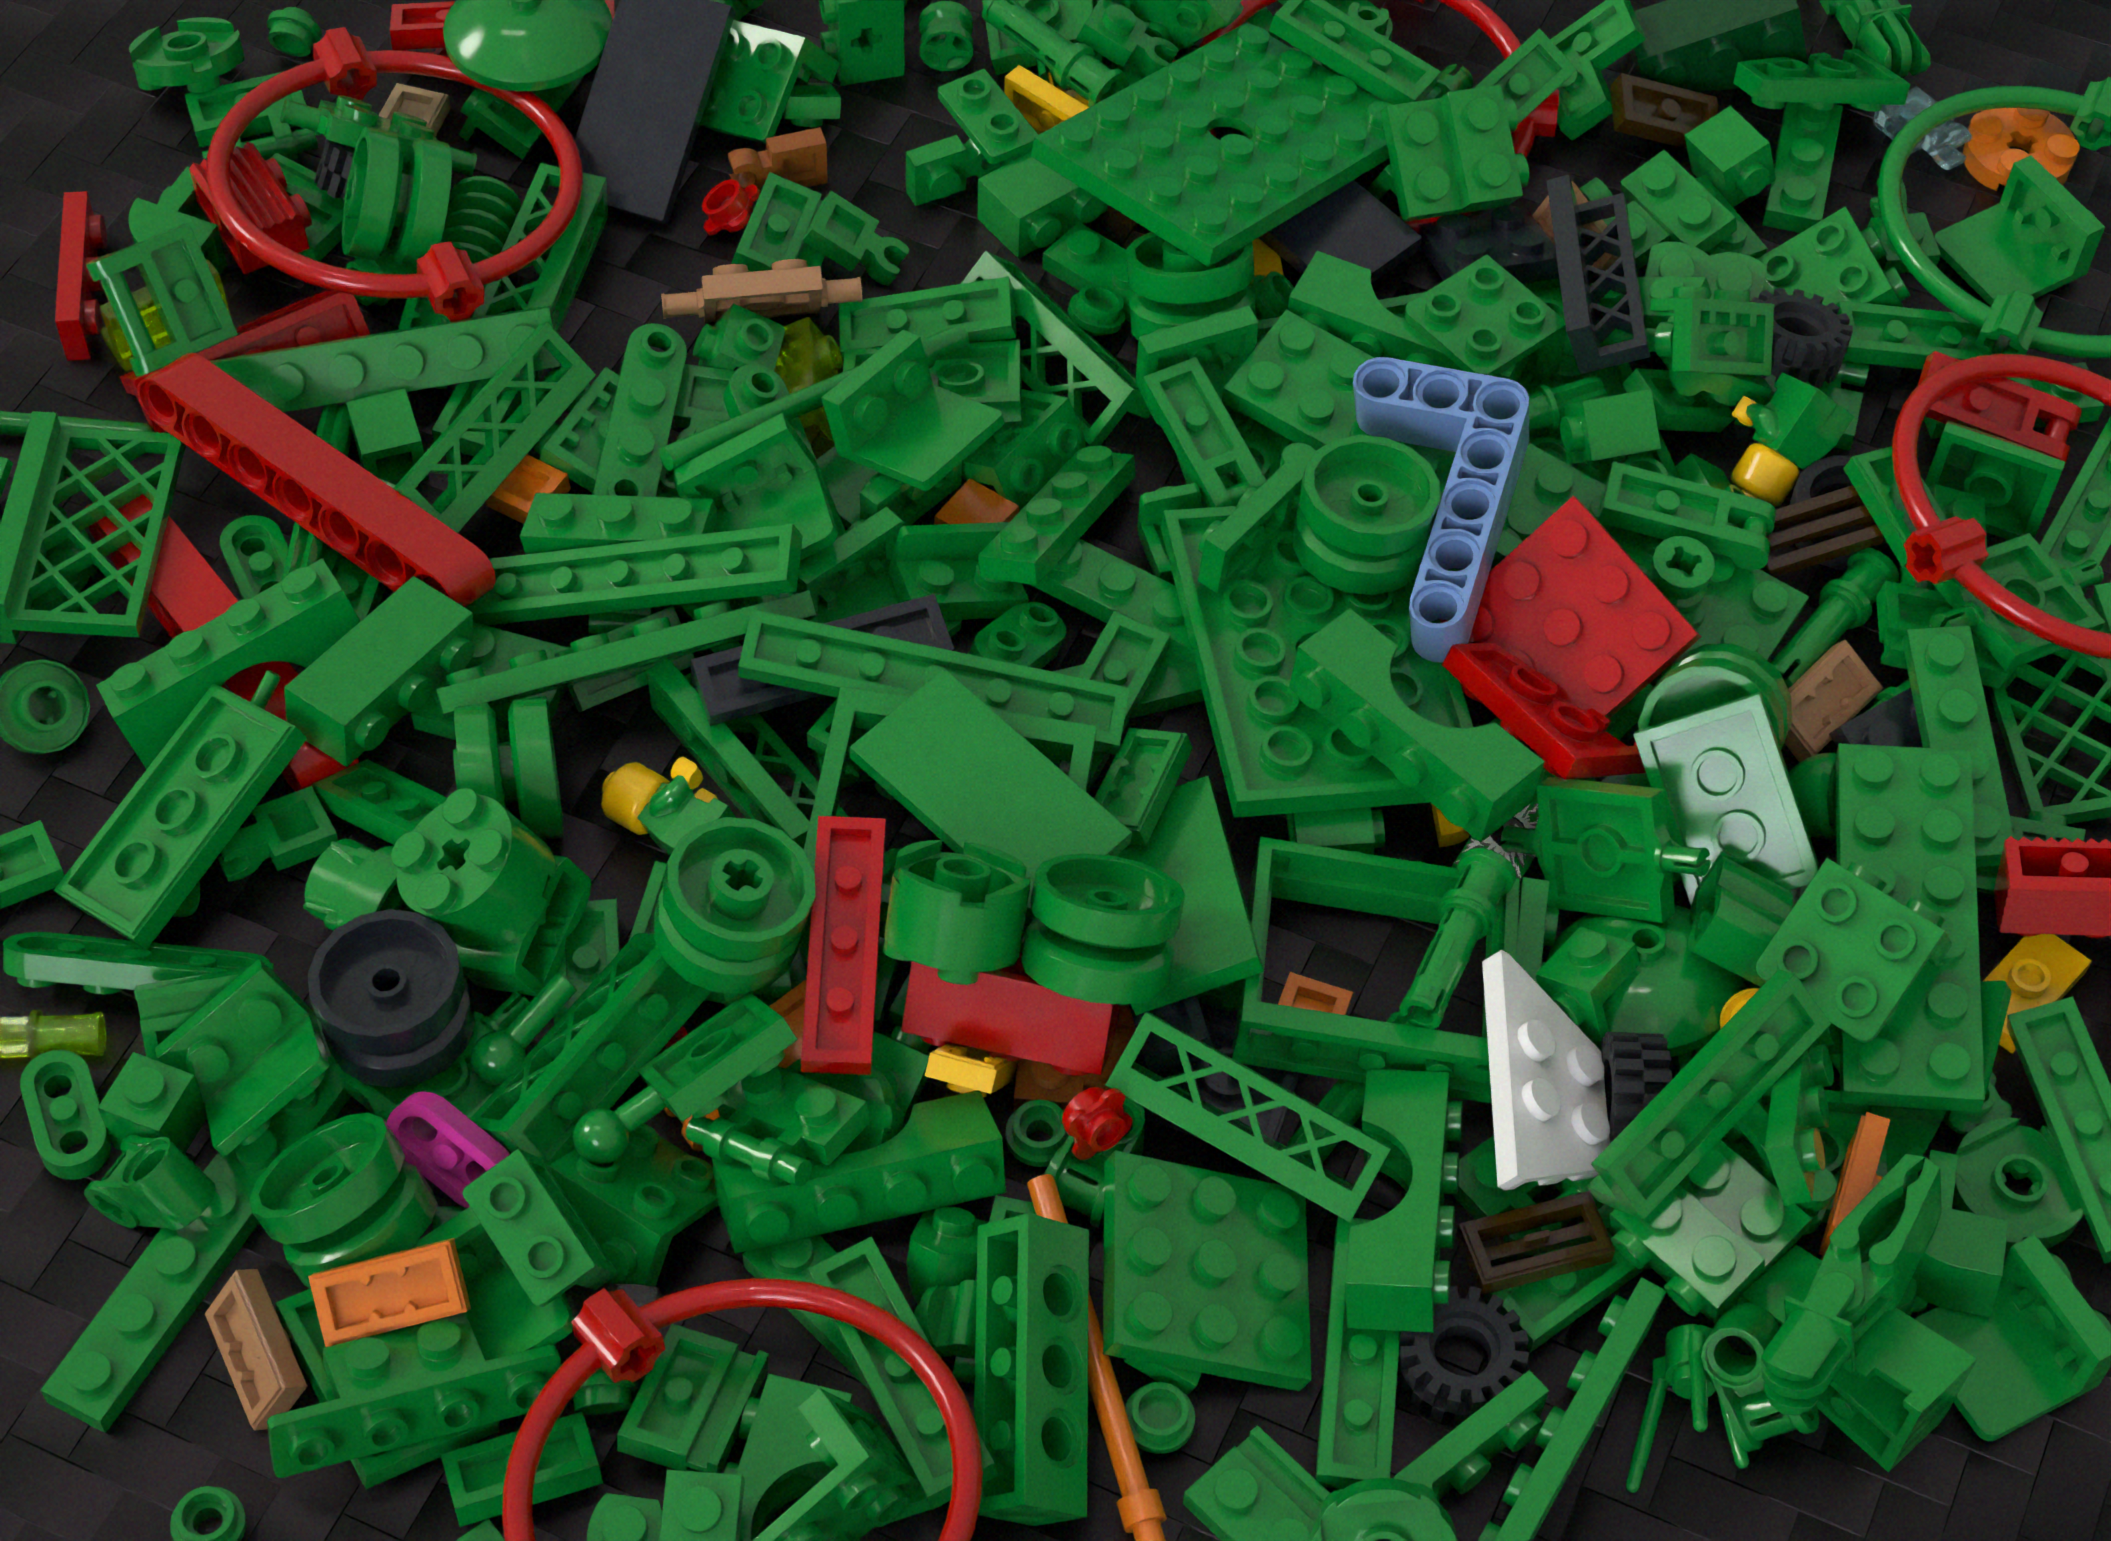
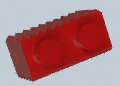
M246 142L243 148L236 146L231 157L230 178L234 195L243 211L256 226L278 243L297 253L309 249L305 228L312 226L309 211L298 193L292 196L287 194L286 179L276 159L264 160L255 145L250 142ZM204 158L201 164L193 163L189 170L198 205L203 210L204 215L207 216L209 222L218 225L220 237L224 245L227 246L229 253L231 252L233 259L241 267L243 274L269 265L242 245L221 221L213 206L207 187V159Z
M2011 836L2004 841L1994 888L1998 932L2018 933L2023 936H2037L2040 934L2085 935L2090 938L2111 936V842L2104 839L2098 843L2092 838L2086 843L2079 838L2071 842L2065 837L2059 842L2052 837L2047 841H2043L2039 837H2036L2033 841L2026 837L2021 838L2019 841Z

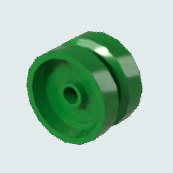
M369 127L362 129L355 147L345 191L342 222V249L344 255L374 261L385 252L390 241V249L396 264L417 268V259L423 257L430 250L431 245L441 243L451 189L452 154L449 143L419 137L408 146L403 157V149L396 133Z
M1153 232L1135 239L1126 249L1128 287L1134 291L1130 296L1131 332L1137 340L1140 336L1153 333L1161 328L1175 327L1206 318L1217 312H1228L1245 306H1250L1257 319L1255 289L1249 285L1255 278L1253 242H1250L1211 267L1205 266Z
M1355 435L1334 439L1314 452L1304 469L1300 504L1297 507L1293 527V549L1302 567L1321 583L1346 593L1375 595L1395 591L1403 587L1418 575L1440 503V480L1431 464L1415 450L1386 437Z
M1733 643L1704 644L1683 653L1662 674L1656 686L1647 696L1638 726L1639 730L1761 692L1780 750H1782L1793 722L1791 694L1780 672L1761 654Z
M541 696L513 700L508 710L510 741L501 742L497 716L488 703L455 707L454 724L457 748L453 749V760L457 790L462 788L472 789L478 795L488 796L496 800L508 811L509 803L518 802L521 822L542 840L564 838L560 790L547 697Z
M724 817L701 823L681 837L667 862L663 877V888L659 894L654 912V940L665 962L686 981L712 992L744 994L768 987L789 970L797 954L805 931V924L816 897L815 872L804 850L782 830L756 819Z
M1085 853L1061 855L1042 862L1034 874L1030 906L1036 918H1033L1026 928L1021 956L1025 973L1045 988L1063 996L1092 1003L1124 1005L1148 1002L1163 995L1170 984L1175 950L1170 939L1174 938L1180 928L1185 894L1180 883L1165 872L1144 863L1110 855Z
M372 1113L347 1115L318 1127L295 1141L276 1157L254 1185L249 1198L252 1213L270 1238L283 1244L287 1262L304 1286L310 1289L308 1276L311 1274L408 1250L417 1243L432 1223L438 1205L434 1193L417 1167L404 1161L405 1155L400 1142L385 1120L380 1116Z

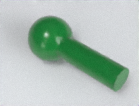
M556 973L505 1031H492L477 1040L471 1052V1065L475 1074L488 1084L501 1085L523 1063L526 1057L525 1048L575 994L577 989L566 978Z

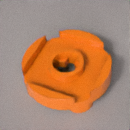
M2025 108L1991 109L1981 111L1972 117L1966 133L1962 158L1970 174L1981 184L1997 191L1999 183L2006 186L2013 164L2030 155L2050 174L2054 175L2059 183L2064 185L2074 166L2080 145L2071 130L2060 119L2050 114V111ZM2010 147H2020V148H2023V149L2027 150V151L2029 152V154H2028L2027 152L2021 150V149H2010Z

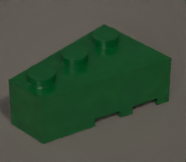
M1666 0L1634 11L1646 37L1644 42L1630 51L1639 78L1695 92L1738 89L1739 87L1733 82L1737 64L1741 61L1788 57L1808 64L1800 10L1796 0Z

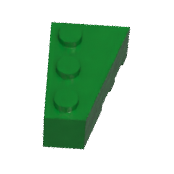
M1795 1245L1740 1295L1737 1304L1748 1302L1760 1305L1772 1314L1780 1329L1785 1320L1784 1298L1789 1296L1804 1302L1822 1260L1800 1246ZM1897 1307L1886 1311L1857 1342H1854L1856 1370L1852 1373L1841 1368L1816 1403L1817 1408L1888 1473L1943 1421L1978 1359ZM1740 1337L1749 1347H1751L1755 1351L1754 1347L1751 1345L1749 1341H1747L1743 1337Z

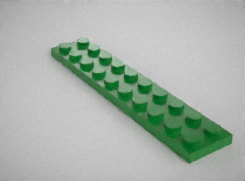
M1286 309L1224 386L1222 402L1295 443L1307 444L1315 450H1318L1334 439L1355 435L1371 436L1359 428L1356 420L1353 378L1357 368L1365 361L1374 357ZM1399 442L1411 447L1431 464L1440 480V490L1444 492L1456 452ZM1529 443L1504 526L1512 529L1524 541L1573 495L1598 520L1606 485ZM1600 523L1644 573L1647 574L1655 549L1663 539ZM1711 552L1714 556L1715 569L1710 583L1707 585L1703 601L1694 611L1683 615L1702 636L1691 647L1695 649L1704 644L1733 643L1761 654L1769 662L1804 610L1809 596L1760 569H1743L1733 563L1731 557ZM1677 569L1684 572L1685 577H1690L1685 571Z

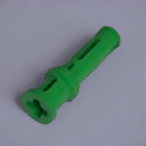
M988 0L982 10L984 21L1000 30L1023 50L1046 65L1053 72V77L1059 87L1066 91L1074 90L1088 101L1089 107L1129 86V78L1126 73L1118 68L1111 70L1095 58V51L1089 45L1068 41L1055 29L1020 5L1018 1Z
M1866 548L1853 552L1847 561L1848 569L1839 579H1833L1826 583L1820 592V606L1770 662L1781 675L1784 674L1783 680L1788 689L1843 636L1847 629L1860 627L1868 621L1872 615V605L1876 601V595L1885 581L1899 583V572L1896 565L1881 551Z
M1473 848L1464 852L1457 865L1459 878L1454 889L1444 893L1438 905L1439 919L1441 921L1439 928L1427 949L1410 989L1399 1007L1400 1014L1406 1016L1409 1015L1412 1006H1414L1407 1022L1415 1027L1428 1029L1439 1027L1448 1002L1459 983L1476 942L1492 932L1498 920L1496 906L1501 896L1511 891L1517 879L1516 870L1511 862L1493 850Z

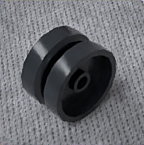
M394 909L363 914L336 928L316 950L307 974L310 1000L315 1014L322 1024V1033L328 1049L341 1069L364 1084L389 1088L423 1083L448 1069L468 1046L475 1025L472 996L467 980L463 975L462 963L457 947L440 924L420 913Z

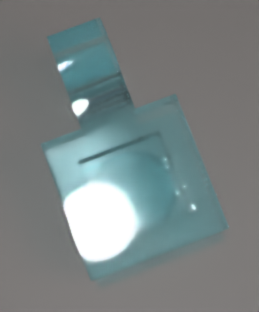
M1915 87L1909 90L1905 105H1883L1882 110L1876 111L1873 124L1893 140L1908 121L1922 110L1935 104L1936 101L1919 87ZM1954 119L1926 135L1916 145L1912 153L1923 148L1941 168L1950 170L1965 162L1966 156L1956 148L1971 141L1972 135L1965 126L1960 123H1953Z

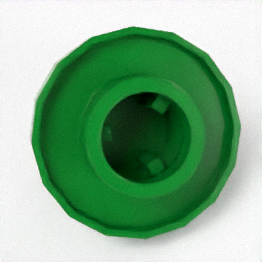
M44 659L24 662L10 669L0 678V736L17 750L37 755L60 751L75 742L87 726L90 712L87 689L78 675L63 664Z

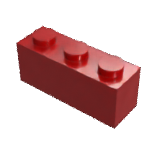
M1020 952L1015 965L993 971L979 972L978 981L968 985L946 982L938 977L937 968L914 961L911 962L901 1032L919 1035L924 1042L934 1046L942 1047L946 1044H960L986 1050V1053L993 1058L1000 1057L1007 1059V1061L1028 1059L1051 1064L1055 1070L1066 1075L1102 1074L1113 1048L1119 1004L1092 1003L1063 996L1039 985L1025 973L1021 962L1022 952Z

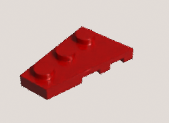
M1496 643L1455 644L1451 646L1442 666L1461 682L1462 691L1468 697L1483 703L1501 720L1500 725L1514 738L1524 741L1545 761L1543 767L1551 774L1559 778L1576 779L1646 773L1636 742L1633 746H1627L1606 732L1611 720L1593 708L1583 710L1555 698L1554 696L1558 691L1557 684Z

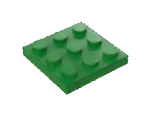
M1115 1150L1104 1162L1103 1354L1294 1391H1300L1311 1381L1306 1198L1283 1185Z

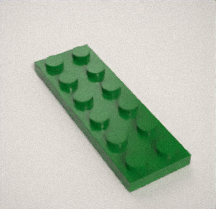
M1839 743L1836 753L1837 864L1847 870L1851 862L1857 863L1887 884L1882 892L1903 905H1906L1908 900L1913 898L1938 913L1946 920L1941 928L1946 931L1953 944L1938 967L1927 961L1873 1041L1867 1043L1859 1042L1839 1029L1840 1103L1981 1112L1985 1101L1972 750Z

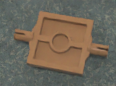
M802 259L777 261L771 264L772 270L748 272V266L744 264L721 265L713 268V275L702 276V288L696 289V292L661 294L663 318L699 315V318L704 317L705 323L717 322L733 303L765 318L820 313V307H828V304L862 302L861 279L857 277L825 281V278L821 276L820 266L807 267V261Z

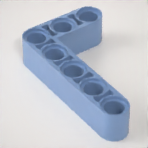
M1376 357L1365 361L1354 373L1355 412L1359 428L1371 436L1386 437L1398 442L1456 452L1409 605L1411 641L1415 652L1431 662H1444L1451 646L1455 644H1468L1529 444V396L1522 385L1510 379L1388 357ZM1466 518H1477L1474 520H1465ZM1452 568H1461V569H1463V570H1460V571H1448V569H1452ZM1441 619L1447 620L1448 622L1439 624L1431 623L1430 621Z

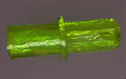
M32 1009L29 1017L0 1018V1058L30 1057L32 1061L37 1056L53 1050H66L78 1055L103 1056L105 1053L106 1023L102 1012L81 1015L43 1016L40 1009Z

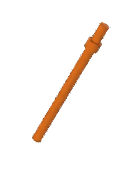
M1045 1174L1029 1180L1027 1186L1036 1215L1068 1224L1054 1176ZM1089 1292L1088 1387L1122 1498L1116 1502L1126 1533H1133L1135 1541H1166L1161 1526L1167 1519L1158 1490L1150 1489L1110 1357L1103 1354V1335Z

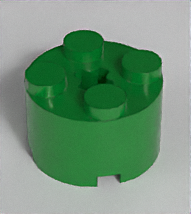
M468 788L458 789L451 793L446 801L428 813L413 831L402 835L396 841L391 853L392 863L397 867L398 890L404 902L416 913H420L443 926L454 943L467 949H472L470 945L483 944L489 949L500 947L529 930L542 915L547 905L548 899L542 893L548 875L555 880V859L548 845L499 802L488 796L478 795Z
M928 840L907 845L897 852L896 864L893 869L883 952L896 960L914 961L937 968V975L940 979L959 985L976 983L979 978V972L993 971L1015 965L1020 955L1030 894L1031 876L1025 879L1027 870L1025 864L1011 854L976 843L964 842L963 854L941 852L943 840Z

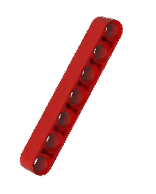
M187 353L139 382L137 388L139 402L147 416L155 424L394 592L415 576L466 608L493 589L496 583L494 568L486 554L476 545L203 356L196 353Z
M142 494L117 510L131 522L150 511L153 504ZM91 503V504H89V505L83 507L82 510L85 509L86 507L92 505L93 503ZM107 516L88 526L96 542L118 530ZM169 516L147 607L172 639H174L177 635L195 630L222 615L233 604L238 602V599ZM129 542L107 557L119 570L138 559L141 551L132 542ZM271 661L247 667L221 685L226 690L250 702L267 670L279 674L282 678L265 710L287 722L284 687L299 674L289 662ZM305 741L281 772V776L293 791L296 792L309 786L313 787V783L348 767H345ZM358 758L355 759L348 767H351L359 763Z

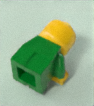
M1783 372L1775 382L1773 387L1777 390L1766 406L1743 396L1732 412V416L1737 418L1742 424L1749 427L1754 426L1756 431L1753 439L1758 443H1753L1746 449L1732 470L1731 480L1746 496L1764 500L1774 507H1778L1784 502L1796 484L1800 475L1799 469L1804 471L1814 461L1820 460L1832 450L1855 417L1818 388Z
M682 756L675 761L671 769V777L673 779L671 782L641 763H626L610 773L603 783L601 806L604 815L637 835L648 833L669 858L678 840L697 825L724 817L736 818L730 807L718 800L716 795L708 790L701 788L695 794L692 793L703 781V775L697 765Z

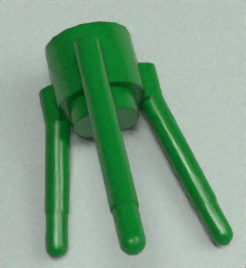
M1697 1324L1681 1325L1673 1328L1667 1333L1665 1338V1356L1653 1360L1652 1386L1625 1484L1628 1492L1635 1493L1640 1488L1668 1386H1672L1674 1393L1678 1396L1691 1399L1694 1429L1698 1432H1704L1707 1429L1708 1397L1712 1396L1716 1389L1704 1368L1701 1355L1703 1344L1713 1328ZM1718 1395L1735 1464L1738 1468L1744 1469L1749 1465L1747 1451L1735 1439L1727 1420L1725 1408Z

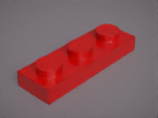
M87 191L65 192L63 198L55 323L67 361L91 359L92 335H100L102 332L101 310L98 300L95 299V292H101L104 289L100 280L93 281L86 264L100 257L97 256L98 249H106L107 232L103 215H94Z

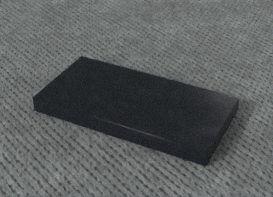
M711 0L619 1L575 138L583 173L607 179L608 209L668 225L736 11L732 6Z
M1230 127L1216 136V138L1221 140L1222 137L1229 134L1245 135L1240 130ZM1355 180L1258 237L1301 275H1303L1316 251H1320L1370 269L1371 284L1418 252L1422 242L1421 235Z

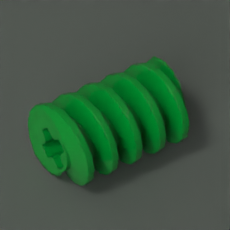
M472 176L462 179L453 186L450 193L441 243L452 242L455 248L466 250L472 264L501 253L517 217L516 215L521 208L520 199L513 189L504 182L492 177Z

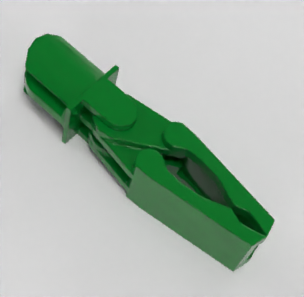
M1819 0L1827 15L1835 14L1843 31L1853 44L1852 49L1861 50L1901 78L1907 76L1909 72L1912 76L1926 72L1931 65L1929 52L1908 22L1912 8L1911 4L1901 5L1898 0Z
M1905 1154L1830 1235L1829 1247L1804 1302L1789 1296L1784 1298V1323L1761 1355L1762 1377L1765 1381L1763 1383L1764 1392L1771 1406L1781 1414L1797 1416L1811 1410L1841 1368L1853 1373L1856 1370L1854 1342H1857L1886 1311L1895 1309L1899 1304L1942 1214L1940 1166L1926 1157ZM1922 1170L1921 1175L1918 1179V1172Z

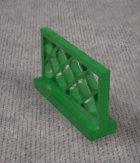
M32 411L0 524V643L17 644L20 631L139 637L186 448L184 443L169 433L61 427L57 413ZM74 449L100 450L106 456L82 471H79L71 463ZM145 453L165 454L163 463L143 475L129 463ZM119 469L130 482L104 497L93 483ZM82 491L93 504L67 519L58 510L59 503ZM143 494L153 504L152 509L129 522L117 509ZM107 516L118 530L91 544L80 531ZM69 538L81 552L54 567L45 558L46 551ZM132 542L141 551L140 557L117 571L105 557ZM94 564L106 578L78 593L67 579ZM54 587H57L68 599V601L51 611L31 610L33 600ZM118 590L129 600L126 615L99 614L92 607Z
M2110 582L2095 585L2093 598L2086 599L2105 621L2100 632L2111 634ZM2066 648L2053 653L2067 660L2055 678L2028 664H2023L2009 670V675L2000 688L1987 686L2027 814L2031 811L2060 814L2068 818L2067 824L2111 817V791L2098 785L2111 768V748L2082 734L2094 716L2111 724V659L2086 655ZM2078 666L2102 678L2104 685L2095 697L2065 683ZM2016 676L2044 690L2032 708L2007 695L2006 689ZM2055 696L2084 710L2071 728L2042 714ZM2107 699H2109L2110 705L2105 703ZM2015 718L2021 720V722H2020V724H2019L2018 726H2017V723H2016ZM2032 726L2061 740L2048 759L2023 745L2022 739ZM2071 746L2101 761L2088 779L2059 765V762ZM2031 768L2038 771L2035 776H2033ZM2050 777L2078 793L2071 803L2043 807L2038 790L2047 778Z

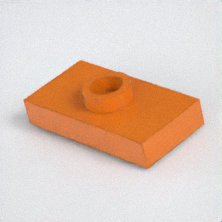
M1866 1112L1865 1116L1862 1115L1848 1145L1819 1250L1820 1260L1824 1258L1830 1244V1235L1883 1178V1176L1877 1175L1876 1171L1890 1123L1888 1118Z
M454 1238L332 1268L308 1276L325 1347L464 1313L471 1309Z

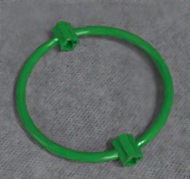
M2108 76L2100 82L2090 81L2084 96L2063 90L2034 86H1995L1975 89L1938 101L1908 121L1894 137L1882 161L1878 180V204L1887 236L1898 257L1913 277L1941 304L1981 329L1974 345L1980 349L1983 355H2026L2029 348L2049 354L2074 358H2111V335L2073 334L2039 327L2043 312L2036 306L2034 297L2027 293L2015 290L2010 294H1997L1990 307L1957 286L1928 258L1916 241L1905 217L1901 199L1903 170L1907 159L1916 145L1935 128L1966 114L2002 108H2025L2057 112L2074 117L2069 129L2076 135L2080 146L2093 151L2104 146H2111V77Z

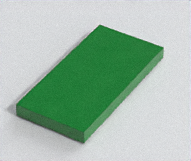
M945 668L850 746V759L939 839L943 840L955 853L963 854L964 842L999 849L1021 860L1027 867L1025 879L1031 876L1026 917L1031 921L1033 918H1036L1030 906L1034 874L1042 862L1061 855L1083 853L1117 856L1131 843L1132 832Z
M213 683L53 891L73 906L147 950L291 761L307 737L296 726Z
M1205 776L1176 786L1147 845L1129 844L1116 856L1138 861L1165 872L1180 883L1185 894L1180 928L1174 938L1170 939L1175 950L1170 984L1163 995L1148 1002L1132 1003L1131 1006L1136 1015L1264 972L1209 776Z

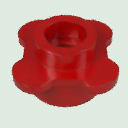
M734 179L725 180L713 187L702 203V210L709 217L703 226L707 234L715 235L724 229L729 232H736L744 228L748 224L754 210L752 205L761 193L758 187L752 184L743 188Z
M1088 1088L1077 1094L1066 1106L1062 1116V1124L1065 1131L1074 1138L1075 1144L1072 1148V1153L1078 1159L1086 1160L1094 1156L1097 1151L1101 1152L1112 1148L1129 1131L1132 1125V1118L1123 1110L1122 1105L1125 1101V1095L1119 1089Z

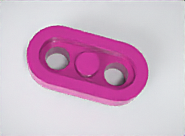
M417 1092L410 1095L390 1113L387 1120L388 1126L402 1146L405 1155L404 1160L415 1165L424 1177L465 1208L470 1206L463 1197V1189L510 1155L498 1141L450 1102L435 1093Z

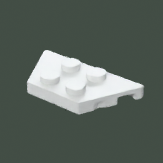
M1500 950L1482 961L1497 1185L1503 1190H1511L1532 1181H1538L1539 1186L1556 1184L1565 1178L1571 1181L1592 1179L1598 1173L1591 1163L1610 1144V1125L1607 1116L1604 1084L1605 1069L1602 1062V1052L1512 956Z

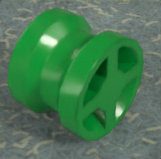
M939 1L923 9L919 17V33L921 34L920 57L923 62L930 68L939 71H954L968 64L973 57V39L971 37L973 33V17L970 11L962 4L953 1Z
M1673 536L1663 540L1656 547L1651 566L1648 568L1646 575L1679 612L1684 615L1694 611L1702 603L1707 585L1710 583L1715 569L1714 556L1708 547L1697 539L1687 536ZM1677 569L1685 571L1690 577H1685L1684 572Z

